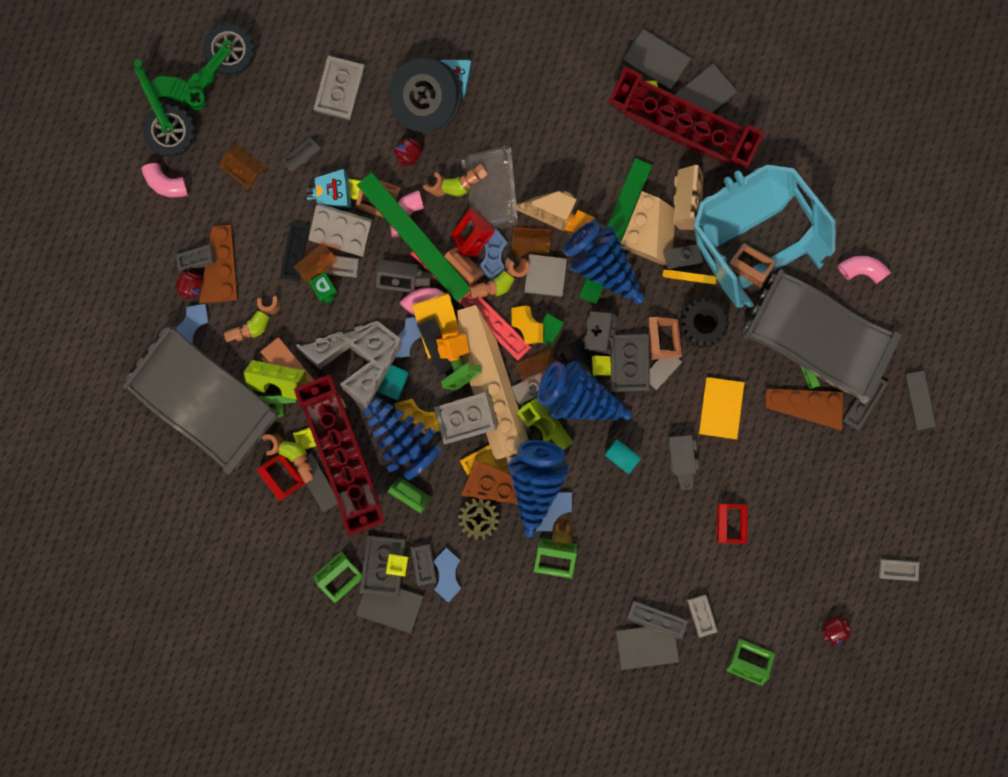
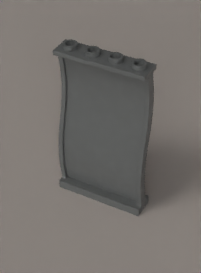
M782 269L776 274L773 273L768 280V284H770L768 290L764 289L759 298L762 302L760 305L757 304L751 313L754 315L752 321L748 320L743 329L746 331L743 338H750L781 353L813 375L859 398V401L866 404L872 399L902 334L896 331L890 332L859 317L821 291L784 274Z
M175 326L165 327L159 333L160 338L158 341L149 346L147 350L149 353L145 358L142 357L137 362L136 370L125 378L126 383L123 385V388L128 389L151 411L203 449L224 468V472L228 475L233 474L281 413L271 408L250 388L201 352L179 333Z

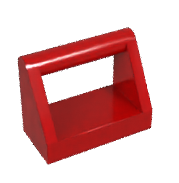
M470 208L451 233V237L461 256L476 257L495 233V230L475 209ZM470 220H472L475 229L466 240L460 234Z
M280 454L256 470L279 501L285 500L305 484L289 459ZM279 460L297 482L295 486L286 492L283 491L267 470Z
M717 504L716 543L747 544L748 505ZM727 508L740 509V540L727 539Z

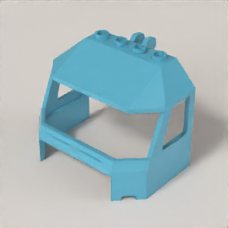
M765 165L762 168H757L746 177H743L742 173L737 171L735 172L736 183L733 184L732 179L729 176L724 179L726 187L722 188L715 195L706 197L700 203L694 224L697 246L721 287L736 308L743 307L744 304H747L748 307H754V304L743 290L753 283L742 276L736 277L728 267L726 257H721L715 248L782 211L794 195L810 220L812 227L799 242L771 257V259L777 262L771 273L806 253L818 269H820L824 264L822 260L835 252V220L794 168ZM797 183L811 199L812 210L798 190ZM706 248H708V249L710 250V252L713 254V256H714V258H715V263H714L713 259L711 258V256L709 255V253H708V251L706 250ZM762 262L753 267V269L764 274L769 266Z

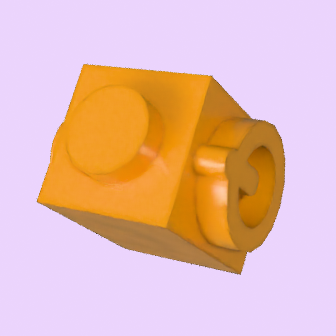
M578 210L576 214H571L565 230L572 236L582 225L594 220L595 217Z
M458 330L445 332L442 334V338L436 340L440 358H448L449 361H455L460 359L461 355L470 352L466 334H459Z

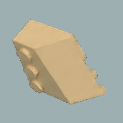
M699 165L678 170V176H675V187L677 188L674 195L675 211L673 221L679 230H694L699 206L703 201V172Z
M558 191L516 204L513 209L565 231L577 199L569 192L564 191L561 193Z
M642 191L620 248L667 266L663 252L673 249V217L675 209L660 198Z

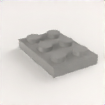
M328 56L314 111L351 120L365 65Z
M318 203L315 208L309 241L363 257L373 220Z
M488 392L434 407L444 444L498 429Z

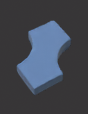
M496 228L494 229L495 233L485 245V258L479 265V268L490 281L505 271L501 254L508 242Z
M206 304L186 307L185 319L176 327L177 331L193 345L197 330L209 323Z
M416 317L405 318L404 329L398 335L402 341V346L395 358L410 357L413 343L421 338V333L416 324Z
M559 492L548 509L547 516L543 518L542 524L536 528V531H553L556 519L564 513L572 512V493Z
M445 548L434 560L439 571V582L434 590L449 603L461 589L455 575L460 560L449 549Z

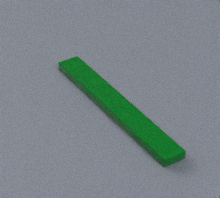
M636 158L633 161L607 227H613L616 233L615 237L619 238L620 243L652 167L651 164ZM586 278L578 298L597 304L603 289L602 284L594 283L589 280L590 278Z
M372 172L357 184V187L452 298L458 302L470 291L468 284Z

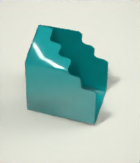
M391 365L377 392L391 397L398 402L409 372Z
M617 439L610 445L611 448H608L604 453L617 467L628 474L641 460L639 455Z

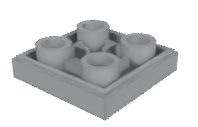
M529 254L528 262L530 266L526 276L524 293L562 297L567 259Z

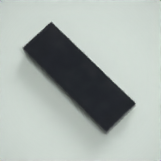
M290 223L280 278L294 281L300 280L310 229L309 225Z
M432 316L416 323L438 375L453 370L451 361L448 358H440L436 340L442 338V333L435 317Z

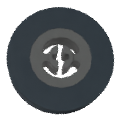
M417 58L403 64L394 74L389 88V102L395 117L407 128L419 132L437 131L449 125L457 116L462 103V87L456 73L444 62L436 59ZM427 81L434 87V90L431 89L432 87L421 86V84ZM417 101H420L419 103L421 104H430V107L424 109L417 103Z

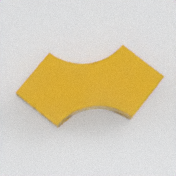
M663 270L665 278L715 284L717 280L715 276Z
M530 306L512 308V327H517L521 330L525 344L543 343V324L534 320Z
M413 399L394 403L396 411L404 412L398 418L399 422L409 415L414 418L412 422L414 425L417 422L425 425L421 433L430 427L436 430V432L440 431L435 412H425L419 409Z

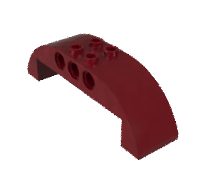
M627 67L624 68L608 101L617 111L637 124L699 154L729 165L743 168L749 167L765 134L764 131L749 124L743 128L641 80L642 74Z
M331 375L293 388L299 406L303 409L342 513L343 517L341 519L347 535L351 536L385 523L382 507L370 472Z

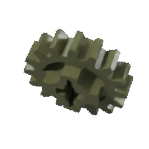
M472 499L473 504L470 505L466 502L467 508L460 509L463 515H458V518L462 519V522L458 523V525H464L465 528H463L462 532L468 531L467 537L470 538L473 534L475 535V540L478 539V536H481L484 540L485 534L492 536L491 530H497L494 524L500 522L495 519L499 513L493 512L496 506L489 507V500L484 504L483 499H480L479 503ZM477 506L476 512L472 515L467 514L471 508ZM484 507L489 510L492 517H487L484 514ZM480 513L482 518L488 519V521H482L480 525H477L475 520L469 518L477 517ZM466 521L472 522L474 531L467 526ZM491 524L487 530L481 532L483 525Z

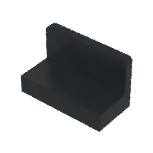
M581 339L571 342L555 352L565 367L567 364L576 361L591 376L593 375L592 357L588 350L585 349Z

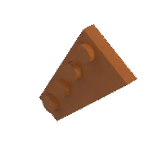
M213 226L209 244L213 246L216 264L205 267L199 304L238 301L232 226Z
M766 389V409L842 431L843 392Z
M476 459L460 495L518 504L510 473Z

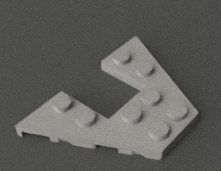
M375 321L366 326L355 327V331L345 334L338 332L328 335L326 338L315 339L316 342L304 346L296 345L297 350L319 369L349 348L366 360L368 364L342 382L341 386L350 396L367 408L400 350L402 341L380 322Z

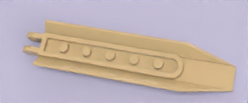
M474 305L458 310L459 334H466L470 351L461 355L464 365L468 363L481 367L482 373L469 382L474 395L484 392L489 394L498 429L487 432L486 435L494 460L506 457L507 463H509L511 460L510 455L518 454L517 448L520 443L529 440L523 421L517 413L519 409L496 338L479 309Z

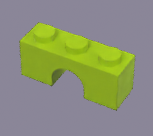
M252 360L244 371L246 386L252 391L265 393L272 383L281 389L282 397L296 400L293 388L307 383L305 370Z
M537 398L517 411L527 427L533 425L540 429L543 434V441L554 443L563 450L574 443L557 419H553L554 417H550L548 407L540 405Z

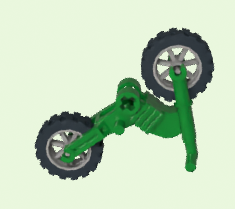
M231 23L219 24L214 29L212 28L209 34L205 36L203 43L204 57L208 64L198 73H194L187 82L177 77L159 76L151 82L147 77V71L142 68L141 60L137 59L134 61V71L151 105V111L144 120L143 136L148 146L154 152L167 157L180 156L189 150L195 137V127L187 112L175 105L163 106L160 100L168 98L183 105L188 103L192 110L201 111L206 106L205 90L214 82L218 74L227 76L239 75L252 64L255 54L254 44L251 36L244 28ZM227 36L235 37V39L231 42L227 40ZM224 37L225 41L223 44L217 43L218 40ZM238 40L242 43L243 47L233 48ZM215 46L220 47V49L218 50V52H217L216 54H215ZM234 51H243L240 59L234 54ZM231 58H235L236 62L228 63ZM193 98H200V102H193L192 100ZM168 117L175 118V121L171 124ZM178 121L182 124L183 129H174ZM155 127L161 129L162 133L156 136ZM183 132L182 138L179 140L175 135L176 133ZM165 136V144L161 143L158 139ZM170 137H173L177 142L173 145H168Z

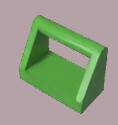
M401 477L388 490V493L422 514L432 498Z
M539 538L534 572L572 579L577 555V544ZM541 555L570 559L569 570L540 566Z
M341 551L313 576V579L321 590L336 603L361 581L362 574ZM349 567L356 575L333 595L326 585L344 569Z
M739 638L726 671L763 686L769 679L775 653ZM741 647L768 658L765 668H760L739 659Z

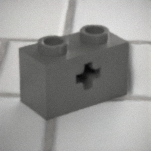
M590 311V316L587 318V335L584 337L586 350L595 353L613 354L618 316L612 313Z

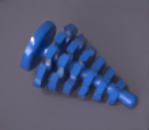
M596 219L582 225L572 234L562 249L566 256H573L570 260L572 263L569 264L570 270L574 273H579L584 278H590L589 280L594 283H601L602 287L610 288L615 294L621 293V297L625 299L632 298L636 304H641L645 296L638 291L640 285L637 280H634L636 274L630 269L631 265L624 255L626 254L625 250L620 248L621 243L619 238L615 237L616 233L613 227L608 226L599 231L600 224Z
M573 361L567 364L566 367L560 362L552 363L544 373L539 384L537 393L538 403L548 407V410H550L549 415L554 417L553 419L575 418L578 420H594L597 418L603 421L607 419L616 421L620 418L628 421L632 416V412L628 409H623L622 403L615 399V396L607 392V389L596 378L592 377L586 369L584 370L579 362Z
M376 397L374 400H371L367 408L363 409L365 416L370 412L373 415L367 421L369 427L375 425L378 421L380 422L372 432L374 438L388 431L377 443L380 450L385 445L388 446L393 442V445L388 447L382 454L385 461L391 459L393 454L395 455L387 465L389 472L398 469L400 463L403 465L411 458L413 461L405 469L403 475L407 480L412 479L425 469L442 450L438 445H433L424 452L420 451L421 445L423 443L426 445L436 433V430L430 427L424 430L420 436L419 433L424 429L425 425L417 422L414 427H410L405 431L406 427L412 424L414 418L408 415L404 420L402 419L395 424L404 412L397 410L388 416L387 413L393 406L387 403L380 408L379 404L382 400Z
M541 440L520 443L517 448L518 454L511 458L508 463L514 486L513 490L517 495L515 498L521 514V522L523 525L525 524L524 535L526 537L535 536L536 528L540 527L543 518L547 516L548 509L559 494L558 490L562 487L570 470L567 469L569 465L563 461L564 450L554 443Z

